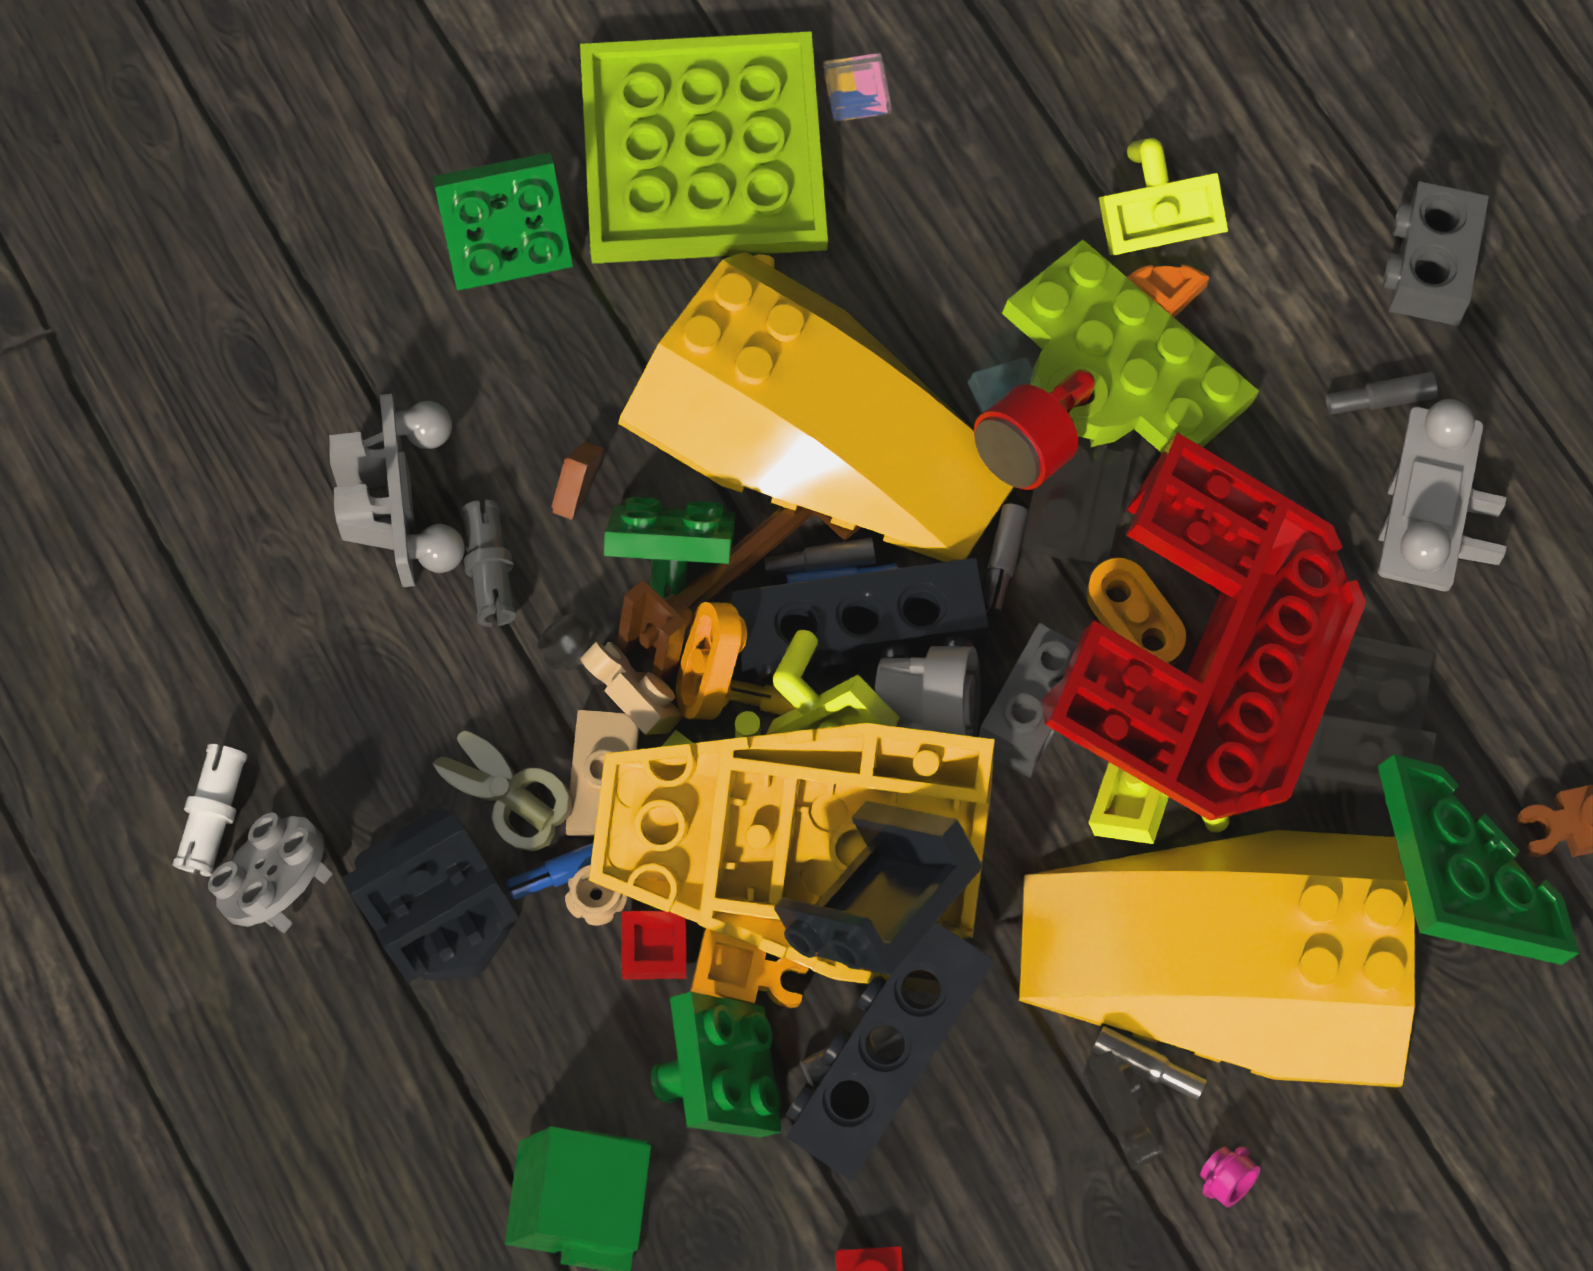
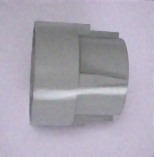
M931 646L926 658L881 659L876 675L875 693L900 717L896 727L978 737L981 718V674L975 647Z

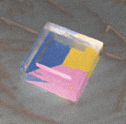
M881 53L824 61V76L834 122L891 113V100Z

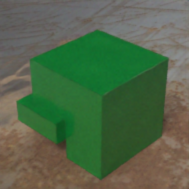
M552 1126L520 1140L518 1143L504 1245L550 1253L562 1251L560 1264L601 1271H631L633 1252L638 1251L651 1145L647 1144V1141L589 1130L579 1132Z

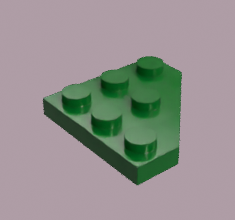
M1393 754L1378 766L1385 801L1396 837L1399 857L1403 865L1419 933L1563 965L1579 954L1564 898L1547 879L1537 885L1513 859L1520 850L1485 813L1476 819L1454 796L1452 792L1459 785L1442 766Z

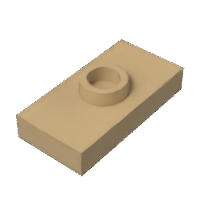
M578 710L569 791L573 798L571 815L566 820V834L569 836H595L605 754L638 750L640 729L625 713Z

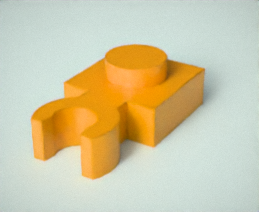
M706 928L690 991L755 1004L757 991L759 990L767 992L769 998L778 1006L795 1008L801 1003L802 995L786 991L780 982L781 974L794 972L805 975L809 968L786 958H780L776 962L765 960L766 952L757 949L758 947Z

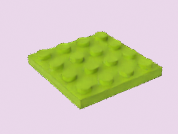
M812 31L580 44L592 264L734 256L745 251L754 255L827 250L828 236Z

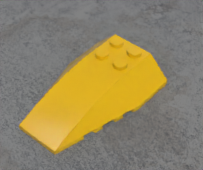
M746 251L721 260L658 343L618 423L723 487L741 493L745 487L772 496L771 503L794 511L798 505L831 516L830 523L850 530L860 526L884 534L883 541L944 562L963 560L968 557L1014 488L996 477L985 465L976 447L974 430L847 311Z
M861 723L606 753L589 881L665 912H672L707 929L720 934L724 933L758 947L757 949L782 959L786 958L835 980L870 984L877 973L888 980L890 975L863 968L851 969L840 962L816 956L808 958L801 955L786 940L784 935L786 928L774 910V906L783 897L815 905L867 847L851 819L866 801L958 819L982 863L990 807L995 739ZM981 870L941 915L942 919L971 938L973 937ZM915 970L909 973L905 981V989L936 994H940L941 991L938 979L926 970Z
M1274 830L1024 875L1019 1001L1101 1026L1103 1023L1132 1032V1036L1153 1043L1161 1041L1193 1051L1195 1056L1220 1063L1222 1060L1251 1069L1250 1073L1270 1079L1401 1087L1404 1080L1415 1008V926L1413 905L1403 865L1399 857L1396 837Z

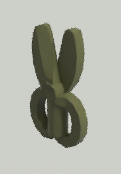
M463 731L459 733L457 740L460 746L479 770L453 759L440 757L433 763L437 772L450 785L469 796L496 801L492 812V820L495 830L504 841L520 850L534 852L548 846L555 835V826L562 824L571 815L573 798L567 785L553 773L540 768L524 769L515 774L505 755L491 742L472 732ZM533 782L544 784L552 791L555 797V807L552 809L526 790L525 787ZM514 811L539 830L538 834L532 837H525L516 832L508 819L510 812Z

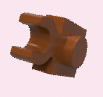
M1593 784L1558 792L1554 798L1556 811L1544 805H1531L1524 808L1515 818L1517 826L1536 823L1545 831V839L1532 841L1526 846V856L1541 857L1547 855L1558 842L1566 840L1572 857L1593 853Z

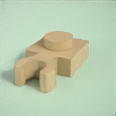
M595 642L581 657L580 661L596 678L607 685L604 691L645 735L668 734L682 720V714L672 703L675 695L671 688L653 673L636 672L624 653L612 642H608L605 646L600 642Z

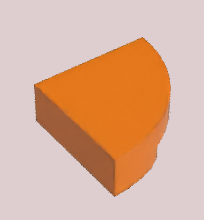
M1148 265L1134 271L1127 278L1175 318L1207 287L1210 277L1188 265H1182V268Z

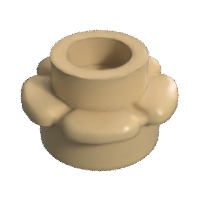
M589 865L580 869L573 878L568 880L570 890L565 896L567 909L575 918L583 917L589 925H604L613 920L616 912H621L625 908L628 896L589 881L591 867ZM593 890H600L602 892V897L599 900H593L590 897Z

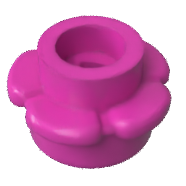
M1222 1147L1207 1160L1200 1173V1176L1205 1180L1203 1186L1205 1197L1210 1199L1216 1198L1225 1207H1231L1251 1189L1260 1174V1167L1248 1157L1250 1150L1247 1147H1238L1234 1152L1230 1151L1227 1147Z

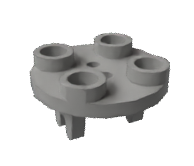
M273 812L260 817L250 828L248 840L236 851L232 859L220 865L209 879L208 889L216 896L217 908L234 925L248 927L265 922L271 927L275 926L285 934L293 923L282 911L306 889L313 877L325 884L333 875L321 862L324 853L323 834L304 817L290 816L282 819Z

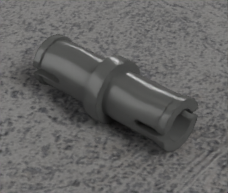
M477 500L467 503L461 509L469 553L463 559L465 573L473 580L478 624L492 627L491 615L496 612L497 625L503 626L511 623L517 617L516 610L513 607L508 574L513 568L511 551L504 548L499 504L496 501L485 500L486 513H483L481 516L480 502Z

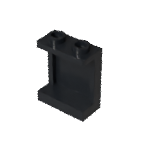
M866 801L851 819L867 847L815 905L783 897L774 906V910L786 928L784 931L786 940L801 955L808 958L816 956L840 962L851 969L863 968L890 975L980 872L983 865L958 819Z

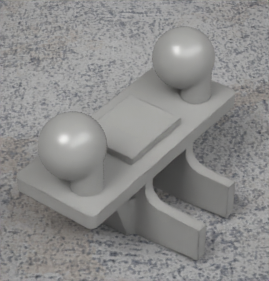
M383 394L380 395L383 432L363 440L361 432L329 435L330 465L337 487L334 488V512L342 540L394 550L395 563L402 587L415 586L413 559H418L421 565L429 571L445 573L459 565L464 556L465 546L460 533L453 527L445 524L431 525L420 534L410 535L409 527L415 526L410 472L405 452H402L401 435H406L408 440L419 448L434 449L444 444L449 438L452 431V419L447 409L434 401H421L413 405L409 410L397 411L393 395ZM388 486L389 497L386 498L371 497L367 489Z
M1441 400L1430 409L1414 407L1409 414L1399 466L1392 478L1387 493L1393 495L1390 512L1380 530L1378 540L1384 541L1378 567V574L1381 577L1440 591H1449L1454 582L1458 558L1499 565L1505 556L1507 546L1463 535L1467 512L1499 517L1505 506L1506 497L1477 491L1472 488L1483 424L1475 420L1471 409L1459 400Z

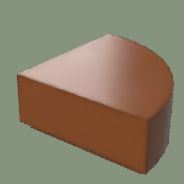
M585 441L565 458L551 506L553 508L552 513L570 520L576 516L593 484L605 448Z

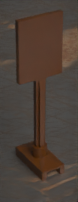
M798 505L795 511L780 507L732 548L729 564L714 563L677 596L670 594L666 599H663L643 579L624 595L616 646L625 656L638 646L654 661L652 673L667 684L677 674L685 631L691 626L694 613L701 603L712 602L811 516H818L844 541L849 539L861 527L856 526L854 530L832 524L830 523L831 516Z

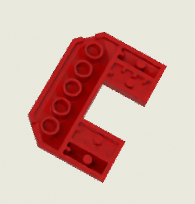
M1177 432L1126 510L1135 515L1126 535L1221 591L1188 671L1185 674L1094 620L1083 631L1062 680L1042 698V706L1046 726L1212 821L1282 803L1291 797L1365 608L1366 600L1358 581L1349 582L1337 554L1342 548V544L1332 524Z

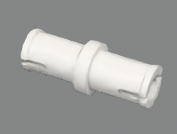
M209 744L207 746V755L195 796L187 797L184 810L189 813L177 856L172 864L178 869L197 874L198 870H200V874L203 876H211L213 874V867L225 826L234 821L236 809L231 807L243 764L247 760V754L224 745L221 751L218 744Z

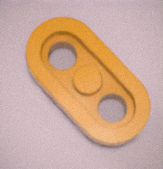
M1113 558L1099 564L1092 572L1087 588V601L1095 616L1105 627L1174 666L1181 657L1186 643V630L1181 619L1140 565L1124 558ZM1112 588H1119L1127 594L1128 599L1124 602H1114L1109 599L1106 592ZM1147 636L1157 637L1162 642L1163 648L1158 651L1148 650L1144 647L1142 639Z
M703 602L694 613L676 678V701L680 713L686 719L713 720L719 716L722 709L729 703L733 670L738 653L744 649L747 639L746 623L739 616L736 607L731 603Z

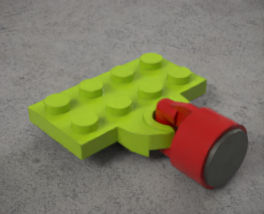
M1082 240L1007 300L1002 314L1043 350L1032 370L1030 384L1015 386L977 418L974 425L975 443L983 462L996 477L1010 486L1032 490L1039 487L1075 456L1078 450V436L1090 439L1091 447L1115 442L1134 429L1158 451L1163 453L1172 437L1178 432L1204 447L1253 404L1259 390L1087 242Z

